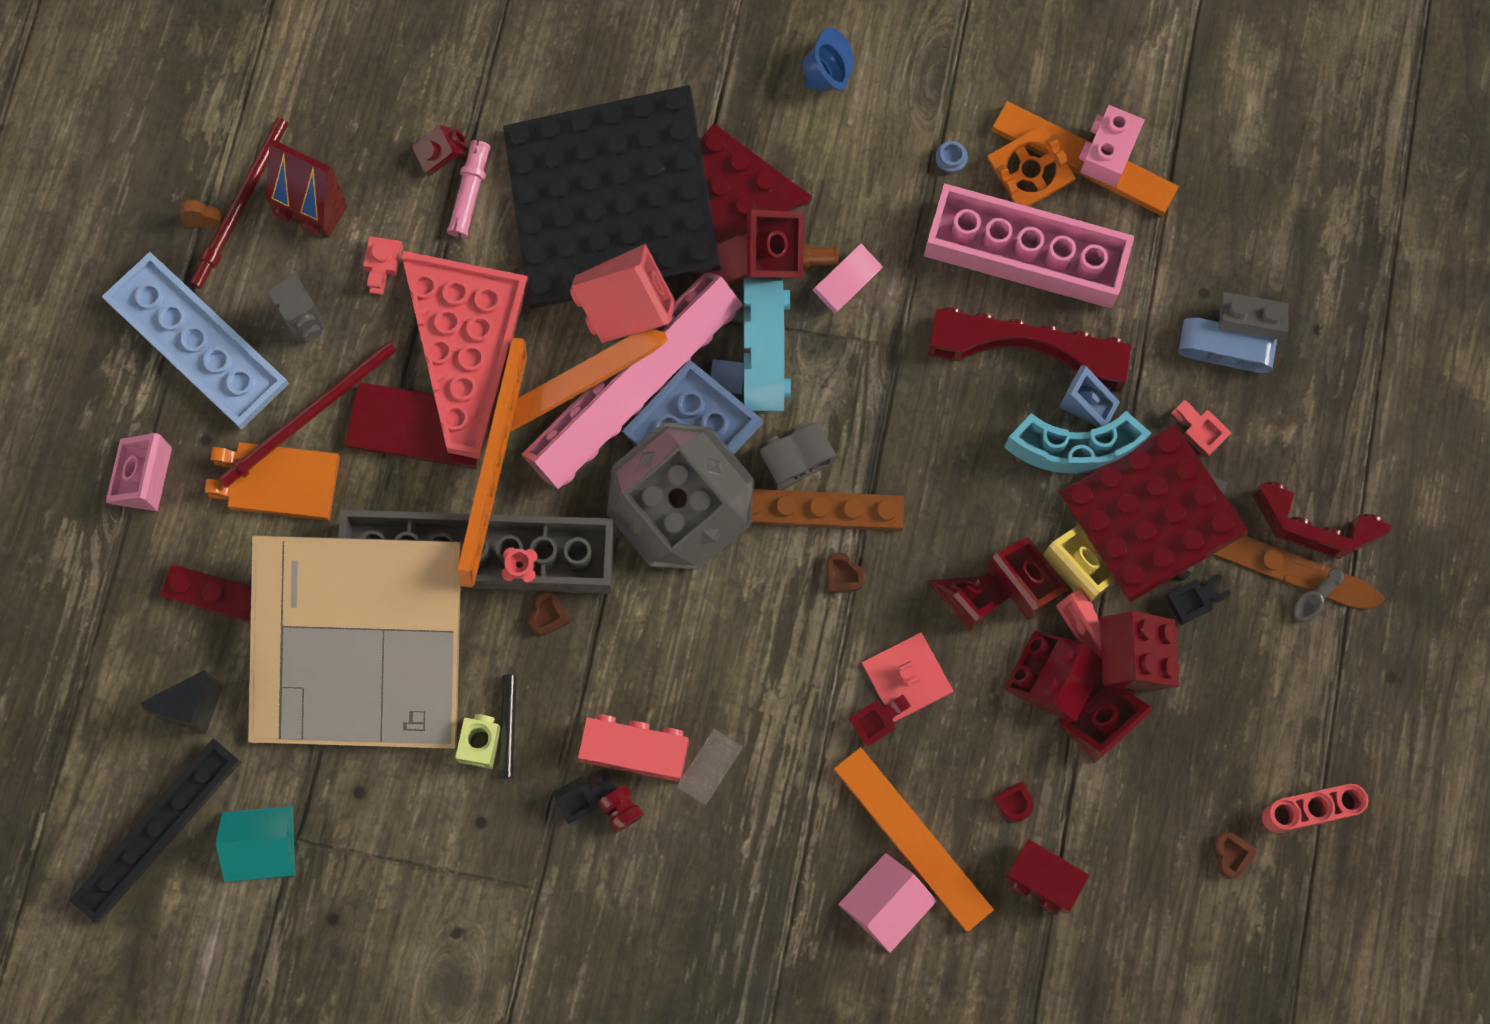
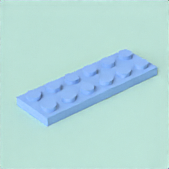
M151 252L144 256L102 296L117 313L241 430L289 384L273 366Z

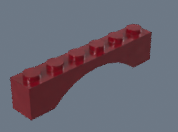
M944 307L943 309H936L927 356L961 361L973 354L990 349H1029L1046 354L1064 363L1075 373L1078 372L1081 365L1087 366L1107 389L1121 392L1127 382L1132 344H1126L1122 339L1116 337L1099 339L1091 337V334L1083 331L1067 333L1059 331L1057 327L1051 325L1035 327L1027 325L1026 322L1019 319L1003 321L994 319V316L986 313L970 315L962 313L958 308Z

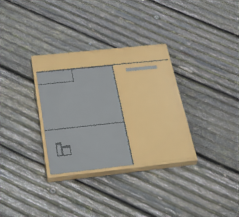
M252 536L248 742L455 749L457 747L461 590L457 569L461 556L462 542Z

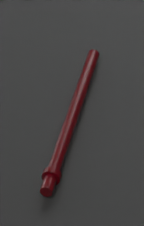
M389 341L386 342L241 460L235 459L231 463L233 466L218 477L220 483L225 488H228L241 476L243 478L247 477L252 467L397 351L393 344Z

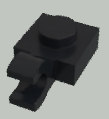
M604 768L594 773L588 783L581 776L553 791L552 794L567 823L570 824L597 810L599 807L596 800L608 795L617 788L607 769Z

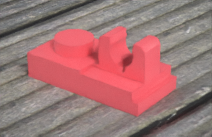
M1079 589L1063 599L1056 607L1077 642L1086 644L1101 658L1100 622L1094 611L1093 604L1086 598L1083 591Z

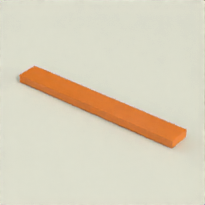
M512 337L457 572L460 586L473 588L475 585L527 361L526 344L524 339Z

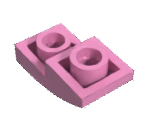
M861 243L812 290L835 314L883 266Z

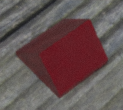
M747 210V277L803 278L804 212Z
M1029 537L996 553L987 566V569L1027 620L1034 617L1070 590Z
M1102 683L1089 695L1076 722L1063 719L1059 724L1089 758L1096 763L1153 710L1151 706L1127 690L1106 686Z

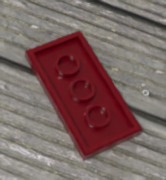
M358 382L345 441L346 448L477 469L479 459L448 453L434 394Z

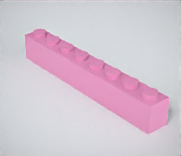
M710 272L704 273L675 301L671 323L654 328L667 335L668 341L663 346L642 360L586 390L521 454L545 482L559 489L561 486L572 481L575 477V472L585 462L591 461L598 454L599 448L608 439L615 437L621 431L622 425L631 416L638 414L644 408L645 402L654 393L661 391L668 383V379L691 360L690 357L700 347L706 346L713 339V334L722 325L729 323L735 317L736 311L743 304L724 279Z

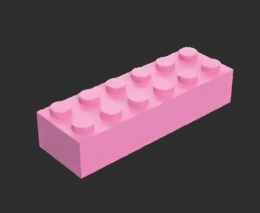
M944 183L924 257L1112 309L1120 293L1134 236Z

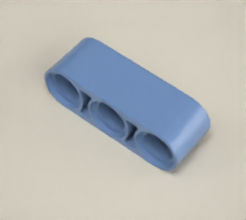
M1187 318L1183 322L1178 353L1190 359L1256 373H1269L1273 369L1277 339L1220 330L1219 322L1202 318Z

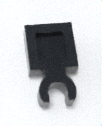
M1221 574L1212 576L1205 583L1204 587H1201L1196 579L1165 596L1181 626L1211 612L1213 607L1210 601L1221 602L1231 594L1230 590L1224 593H1217L1214 590L1213 585L1222 579Z

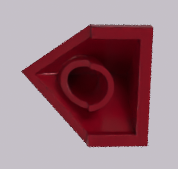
M989 572L983 576L926 580L970 631L1010 598Z

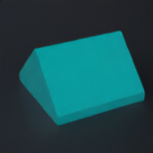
M293 806L222 812L216 848L224 882L296 876Z

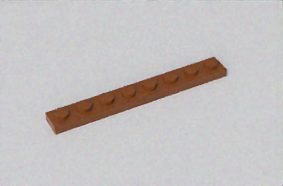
M674 488L671 493V499L674 504L684 506L687 503V494L680 488ZM753 490L752 525L883 531L903 530L904 496Z

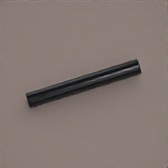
M512 674L503 675L499 778L507 779L513 778L517 675Z

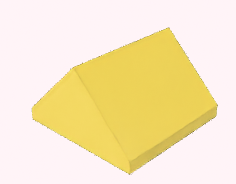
M1077 525L1053 541L1043 555L1074 592L1081 589L1091 603L1116 582L1080 525Z

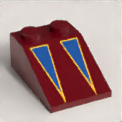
M272 139L269 144L266 199L272 209V214L284 222L293 220L301 224L300 227L313 236L321 234L329 238L348 206L332 168Z

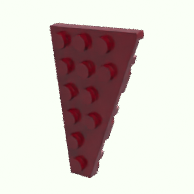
M715 123L700 138L717 244L738 235L740 237L747 234V210L792 211L803 205L808 206L811 203L812 196Z

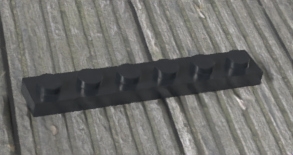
M213 738L69 901L90 920L99 924L239 766L241 761Z

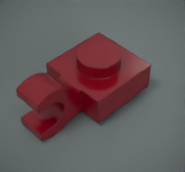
M901 695L885 707H882L880 702L875 700L848 719L866 746L869 747L895 730L896 726L891 719L911 707L904 695Z

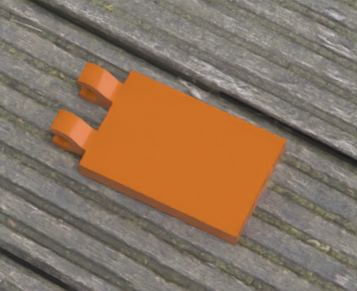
M239 442L237 452L225 448L212 447L210 460L214 461V466L232 467L231 463L235 459L241 460L259 444ZM277 447L252 467L247 477L243 478L241 476L228 488H225L219 480L207 479L205 493H208L209 498L229 500L228 508L230 510L330 521L340 456L337 453Z

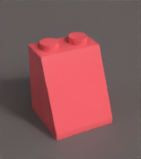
M646 244L574 277L572 289H570L571 296L578 307H583L587 315L585 320L588 329L592 335H598L601 343L671 323L675 300Z

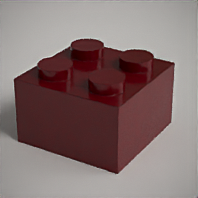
M1136 611L1100 617L1103 685L1141 692L1179 687L1178 674L1180 669L1177 659L1176 642L1178 634L1175 619Z

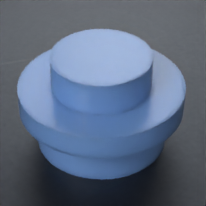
M949 141L939 146L935 159L941 170L948 173H956L965 167L968 154L963 145L956 141Z

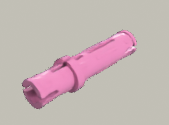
M476 140L470 142L466 164L460 170L462 179L451 221L447 229V233L455 237H459L460 233L461 238L468 237V230L480 184L486 178L484 169L491 146L483 141H479L478 146Z

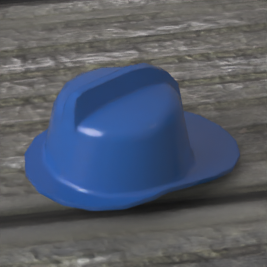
M831 27L824 29L820 33L814 48L804 57L802 67L806 76L804 84L806 89L815 88L820 92L832 89L838 91L845 89L853 70L854 58L849 42L837 29Z

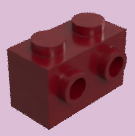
M1027 839L1022 844L1004 879L1011 882L1008 886L1011 890L1023 897H1027L1028 894L1033 895L1041 900L1040 907L1058 916L1059 912L1066 914L1071 911L1090 875L1032 840Z

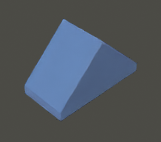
M1081 365L1059 407L1099 428L1109 424L1120 401L1087 366Z

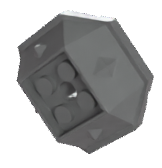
M663 422L612 466L607 516L613 519L614 524L649 566L700 569L752 525L754 478L711 427ZM674 488H680L686 492L687 503L684 506H678L673 503L671 493Z

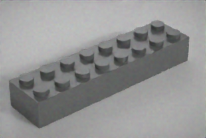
M340 510L338 538L462 542L463 548L470 514ZM491 515L475 585L473 588L461 586V589L612 594L614 521L607 518ZM514 548L525 551L533 549L536 552L537 560L534 562L533 567L536 577L532 582L526 583L523 579L504 580L501 572L505 568L503 553L506 549ZM518 562L516 564L517 568H521L523 566L521 562Z

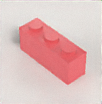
M596 714L595 719L587 717L578 755L580 763L681 783L689 745V737H684L683 731L667 727L663 728V732L649 730V724L639 721H630L629 725L615 723V717L603 714Z

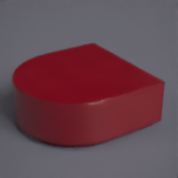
M1023 781L991 798L1001 816L1009 822H1022L1033 811V798Z

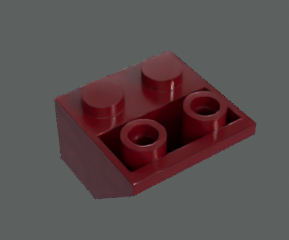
M1034 630L1004 689L1050 715L1076 722L1102 672V659L1084 643Z

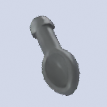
M1331 569L1327 573V577L1314 591H1308L1298 598L1294 607V618L1296 621L1307 622L1319 615L1323 610L1325 598L1337 585H1341L1344 580V573L1340 569Z

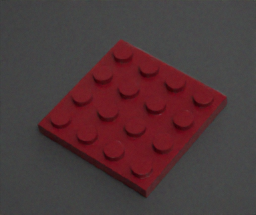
M1176 424L1143 442L1128 455L1097 469L1060 491L1062 499L1129 603L1248 534V529Z

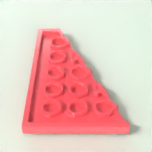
M403 251L402 260L447 451L452 454L481 459L512 337H514L524 300L528 276Z

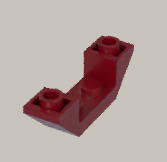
M1262 482L1253 494V498L1275 538L1338 559L1380 540L1392 528V525L1384 523L1383 519L1377 515L1359 514L1350 522L1347 536L1345 537L1343 536L1344 533L1340 530L1329 527L1321 529L1312 526L1309 520L1301 517L1288 518L1295 493L1286 490V487L1280 483Z

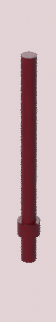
M279 117L276 119L209 247H204L199 257L200 264L190 281V284L195 288L202 289L212 268H217L222 258L220 253L268 164L269 144L272 139L280 142L289 125L286 120Z

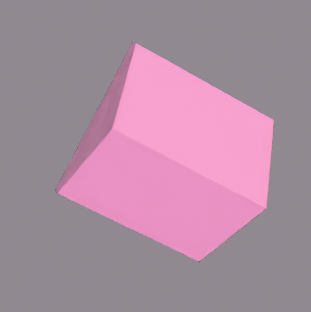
M150 433L120 439L106 503L158 511L172 447L160 434Z
M885 853L838 905L890 953L937 900L914 873Z

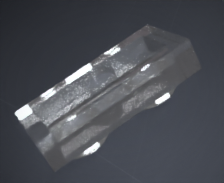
M713 729L678 783L677 789L702 805L707 806L739 756L743 746Z

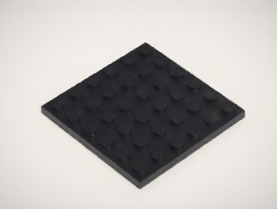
M690 85L503 126L523 272L525 276H528L526 283L527 300L531 309L573 301L570 289H572V283L576 275L644 244L649 249L664 281L722 269L693 93Z

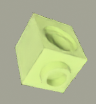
M474 714V719L464 717L455 757L459 763L493 769L501 734V727L499 724L494 723L495 718L481 714ZM475 733H487L488 742L484 747L473 748L471 746V738Z

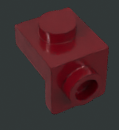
M438 125L412 146L424 172L431 175L455 157L466 159L469 153L464 135L458 129Z

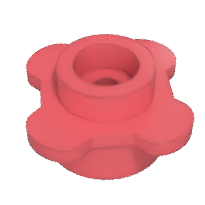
M508 548L504 551L505 568L501 572L504 580L523 579L526 583L532 582L536 577L533 571L534 562L537 560L536 552L533 549L525 551ZM518 562L523 564L521 568L516 567Z

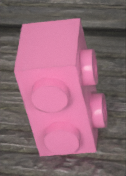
M1111 105L1108 106L1104 116L1098 114L1090 131L1096 134L1093 143L1086 141L1079 156V159L1084 161L1080 173L1116 187L1145 119Z

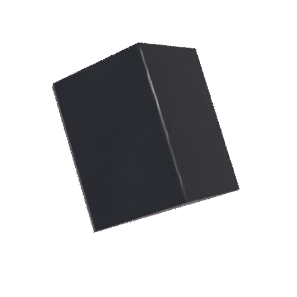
M203 670L141 702L144 710L160 720L207 733L223 687L216 678Z

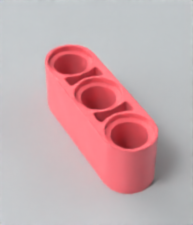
M1346 784L1282 798L1265 807L1262 813V822L1269 831L1284 833L1347 819L1362 813L1367 808L1368 795L1361 786ZM1343 793H1347L1353 798L1354 807L1352 810L1347 809L1343 805L1341 799ZM1310 800L1316 801L1320 805L1321 815L1319 817H1315L1309 812L1308 804ZM1277 807L1287 812L1288 822L1286 825L1280 824L1276 820L1275 810Z

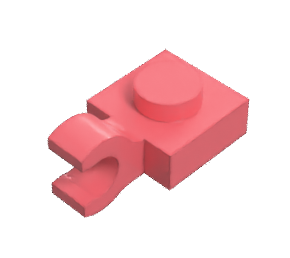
M369 237L363 267L365 271L370 272L367 281V287H370V294L383 295L387 274L397 276L403 250L402 241Z
M1186 400L1171 413L1177 422L1189 428L1183 436L1205 458L1231 434L1209 410L1200 416Z

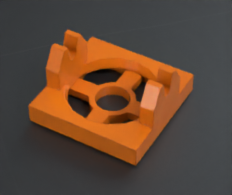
M1044 124L987 156L988 161L1012 202L1028 207L1076 180L1067 164L1068 160L1065 151L1060 149L1059 141L1054 136L1051 137ZM1039 145L1050 153L1041 158L1029 156L1024 146ZM1015 152L1021 162L1018 171L1010 175L1007 164L1012 153ZM1030 160L1037 162L1041 168L1039 175L1034 178H1028L1022 172L1023 164ZM1055 162V176L1047 186L1042 178L1044 167ZM1022 180L1033 182L1038 191H1023L1017 187L1016 183Z

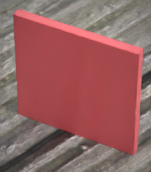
M922 632L862 662L884 706L901 695H904L911 707L892 718L893 723L954 692Z

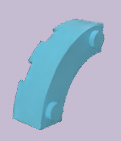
M744 278V350H750V353H744V405L751 411H784V398H791V378H784V310H790V290H783V278Z
M1127 411L1105 426L1092 429L1090 432L1081 433L1069 432V430L1054 427L1031 413L1009 436L1004 448L1024 462L1044 470L1068 474L1090 473L1131 453L1148 439L1151 432Z

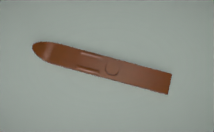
M1246 535L1213 554L1306 591H1314L1327 577V573L1333 569ZM1344 573L1345 577L1341 585H1337L1326 597L1329 600L1356 609H1372L1381 606L1384 602V596L1376 588Z

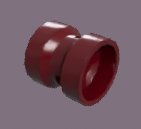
M626 785L612 791L597 803L601 811L610 817V825L615 833L628 828L644 816L641 808L633 804L631 800L632 794Z

